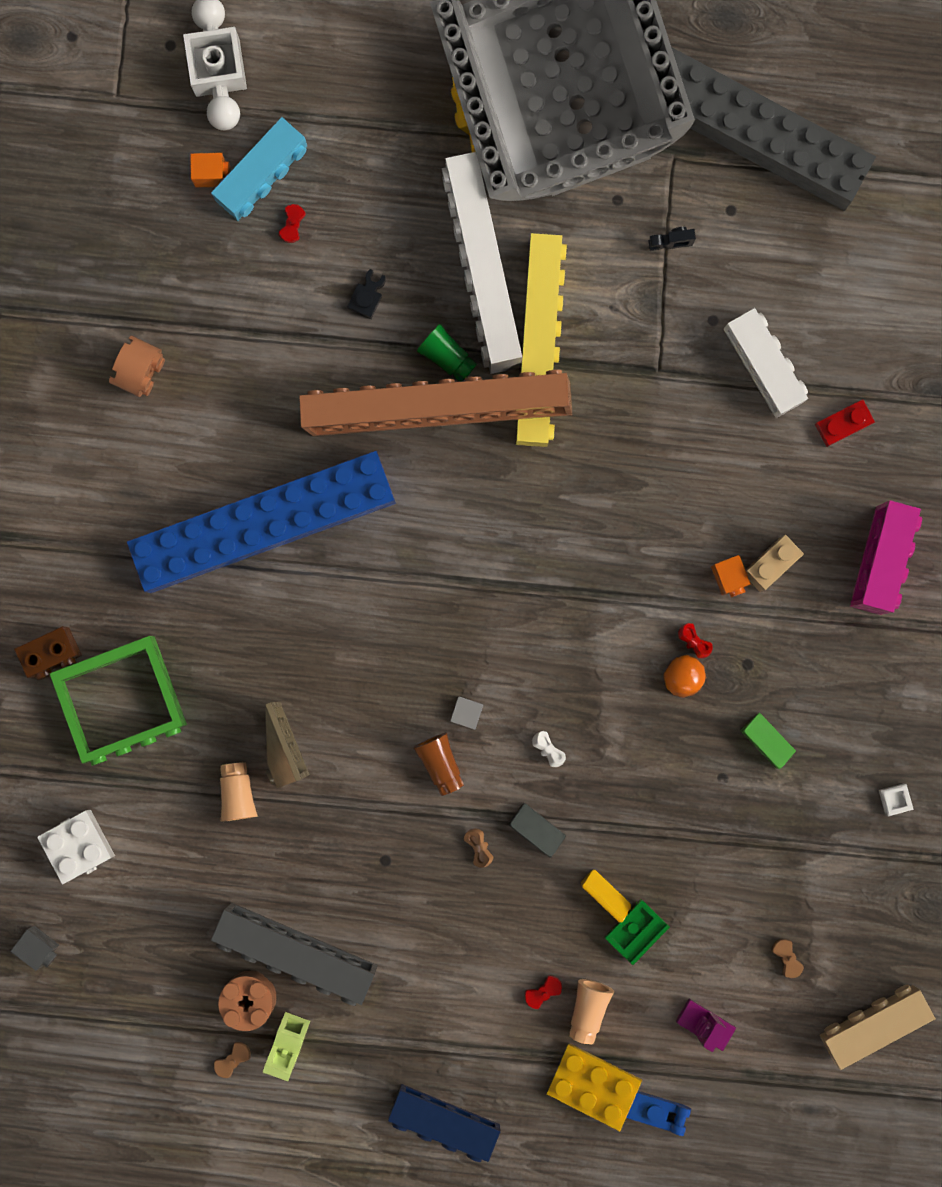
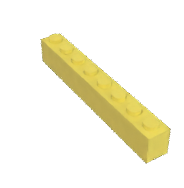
M531 233L521 373L534 372L535 376L546 375V371L553 370L554 363H559L560 347H555V338L561 336V321H557V311H562L563 296L558 295L559 286H564L565 270H560L561 260H566L567 244H562V235ZM550 417L519 419L516 445L547 447L549 440L554 439L555 425L550 424Z

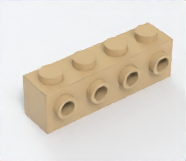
M904 985L895 991V995L887 999L883 997L875 1000L869 1009L851 1013L848 1016V1020L843 1023H833L824 1029L825 1032L819 1036L834 1064L842 1070L935 1020L936 1018L921 990L914 985Z

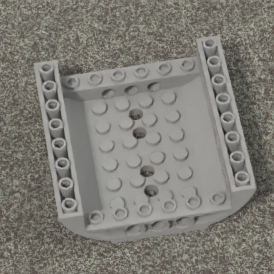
M434 0L430 2L491 199L520 201L549 195L555 196L642 163L675 143L691 128L695 121L656 0H472L463 5L459 0ZM552 28H562V32L557 38L549 37V31ZM565 50L569 52V57L566 61H556V56L560 51ZM577 98L584 99V105L581 109L573 110L571 108L573 100ZM584 122L592 124V129L587 134L579 133V126Z

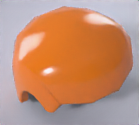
M689 655L676 657L664 672L666 688L673 695L682 698L696 694L702 688L706 679L703 664L697 658Z

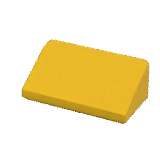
M591 870L581 881L582 888L619 923H622L631 908L630 902L596 870Z

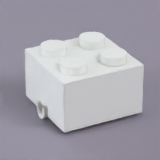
M86 810L71 819L68 818L61 822L60 825L37 837L62 885L85 872L89 874L97 869L96 866L115 856L91 810Z

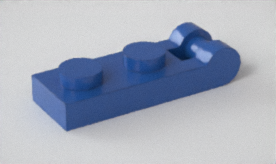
M638 1091L626 1118L684 1136L686 1130L684 1124L686 1117L689 1118L691 1108ZM669 1111L676 1113L674 1121L667 1120Z

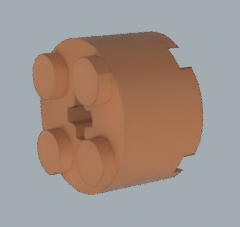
M130 336L131 344L124 343L112 368V370L117 372L115 378L110 376L109 383L138 397H141L143 394L148 396L154 385L151 378L155 371L158 373L161 371L165 358L161 354V349L134 336Z
M244 971L237 974L226 984L219 997V1012L224 1023L228 1027L239 1031H251L259 1028L267 1021L275 1007L276 990L274 985L260 972ZM245 996H248V1000L253 1001L251 1005H247L243 1001Z

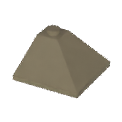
M270 702L265 704L267 764L269 767L266 770V774L270 783L276 784V787L280 788L301 780L310 774L281 702Z

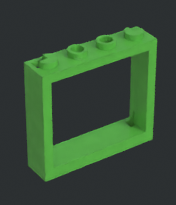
M154 636L142 638L50 673L82 764L91 762V765L94 766L107 761L106 756L115 752L116 756H121L131 752V746L138 743L141 744V747L157 742L155 737L166 734L167 738L181 733L180 727L187 725ZM147 651L172 721L90 752L65 681Z

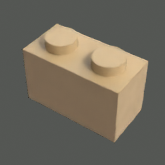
M787 535L780 537L745 570L749 581L759 592L766 590L804 553Z

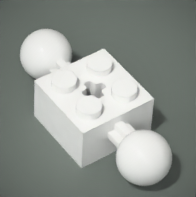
M196 0L192 6V18L195 24L203 29V32L183 35L191 87L196 97L213 94V100H211L207 107L208 121L218 130H230L237 125L240 119V109L237 103L229 97L228 92L247 89L240 39L235 27L218 29L225 18V10L219 0Z

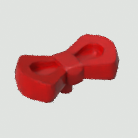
M297 204L285 207L287 216L286 226L278 232V235L286 243H294L300 238L298 229L306 212Z
M687 623L680 627L678 631L679 639L687 642L686 647L688 649L693 648L698 658H706L711 654L713 650L712 643L701 640L697 636L693 623Z
M548 975L544 986L525 991L526 1004L531 1008L539 1009L543 1001L548 1000L550 996L562 993L561 981L555 976Z

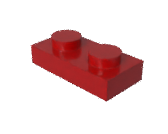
M862 399L817 422L815 426L826 447L872 425L875 421Z

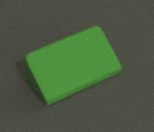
M760 712L740 730L776 769L780 770L796 752Z

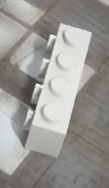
M754 308L729 322L725 326L724 331L775 418H778L804 403L808 399L806 395L808 391L805 384L801 380L798 381L795 377L792 362L788 358H784L781 353L779 340L775 335L771 336L768 331L766 318Z

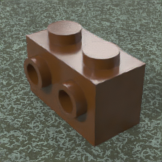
M64 626L14 649L27 678H37V680L49 677L50 673H52L51 670L59 666L63 669L76 664L75 659L82 656L70 628Z

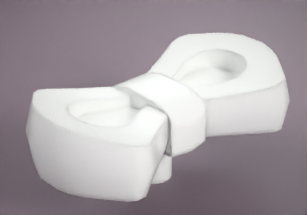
M541 731L534 735L532 739L533 746L542 750L541 755L547 756L550 766L559 767L563 765L566 760L565 753L554 747L548 733Z

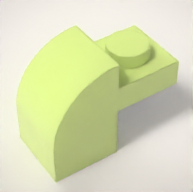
M285 1012L263 1073L289 1081L310 1024L309 1020Z

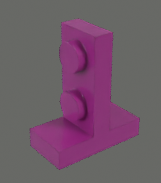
M690 998L676 1020L677 1024L695 1034L702 1046L711 1052L715 1048L723 1051L736 1030L734 1025Z

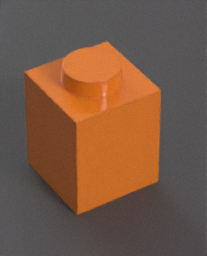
M222 153L191 154V180L195 187H217L230 173V163L225 161Z
M739 555L711 566L722 595L729 593L732 598L745 593L744 587L751 585Z

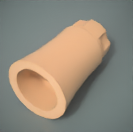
M246 762L221 765V822L258 817L253 801L250 777L247 775Z
M578 980L577 997L569 1035L574 1041L583 1044H594L605 1011L614 994L612 988L592 980Z

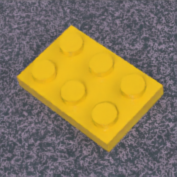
M568 1044L547 1095L620 1132L642 1083V1079L572 1044Z

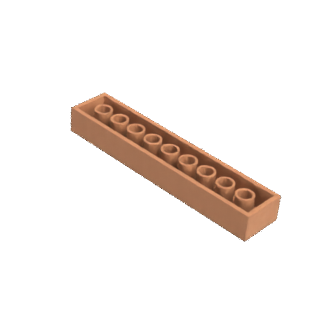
M562 370L546 371V375L536 376L534 372H523L519 374V377L508 378L506 374L493 375L492 379L482 380L481 377H468L465 379V382H455L454 379L439 380V384L428 385L427 381L413 382L412 386L402 387V384L393 383L387 384L386 388L376 389L375 386H362L359 391H350L348 388H336L333 390L334 393L324 394L321 390L308 391L307 395L300 396L301 428L312 436L572 415L570 381L567 373H562Z

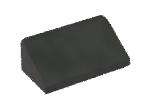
M526 803L522 805L508 823L510 827L550 858L566 837L564 833Z

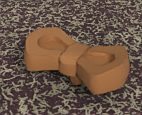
M477 828L468 830L464 836V841L474 849L473 864L479 868L489 866L493 860V855L487 850L488 843L484 842L483 831Z
M788 939L776 941L772 947V952L781 957L784 963L783 976L787 978L800 976L804 966L796 960V955L792 949V941Z
M235 1042L231 1054L225 1059L215 1060L214 1069L216 1074L222 1078H230L234 1068L240 1063L250 1060L251 1052L249 1047L242 1042Z

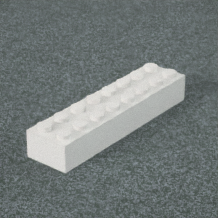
M476 152L446 158V168H442L443 185L445 192H450L447 194L450 216H456V219H453V229L456 242H461L459 244L461 266H467V270H464L467 292L473 293V295H470L472 316L478 317L479 320L475 321L478 342L484 343V346L481 347L484 368L489 367L490 374L521 368V348Z

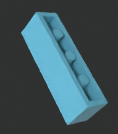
M281 117L211 192L215 201L237 221L242 216H248L254 208L253 204L259 198L262 199L267 196L272 188L271 185L277 179L280 180L287 174L294 160L298 161L304 156L307 150L305 137Z

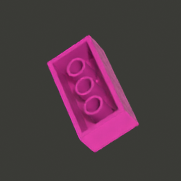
M891 500L876 506L850 607L879 615L894 613V610L899 608L902 600V594L899 591L901 584L906 582L909 569L906 568L908 557L911 558L915 550L914 534L919 531L922 524V517L919 516L920 508Z

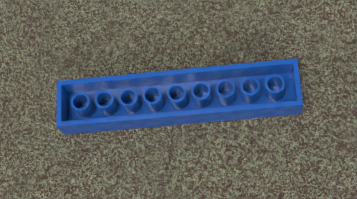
M374 451L127 541L144 592L153 593L396 504L378 453Z

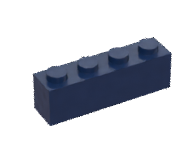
M403 1084L400 1086L388 1119L392 1126L400 1131H407L408 1129L416 1132L420 1139L431 1142L433 1139L442 1143V1147L449 1151L456 1152L460 1150L465 1152L468 1158L476 1162H481L482 1160L489 1162L501 1132L499 1123Z

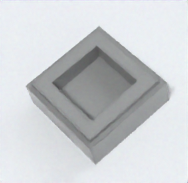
M458 697L450 722L475 730L483 704Z

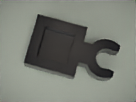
M677 227L668 232L667 235H652L650 240H648L649 251L693 246L696 240L695 229L687 230V227Z
M369 269L365 277L366 285L363 286L358 283L347 307L349 310L372 320L382 298V294L376 291L385 285L386 277L382 275L378 282H373L371 277L374 272L372 269Z

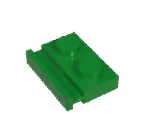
M640 899L629 910L622 923L618 922L604 937L623 957L634 965L670 927Z

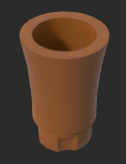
M447 732L431 737L413 747L441 796L452 793L464 786L459 775L460 770L450 747Z

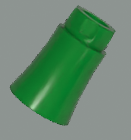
M441 324L430 333L417 350L419 354L434 362L450 376L453 375L459 382H463L477 366V363L468 357L469 354L459 346Z

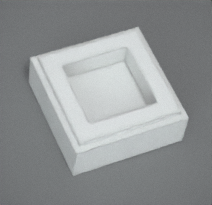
M905 783L879 790L886 816L914 810Z

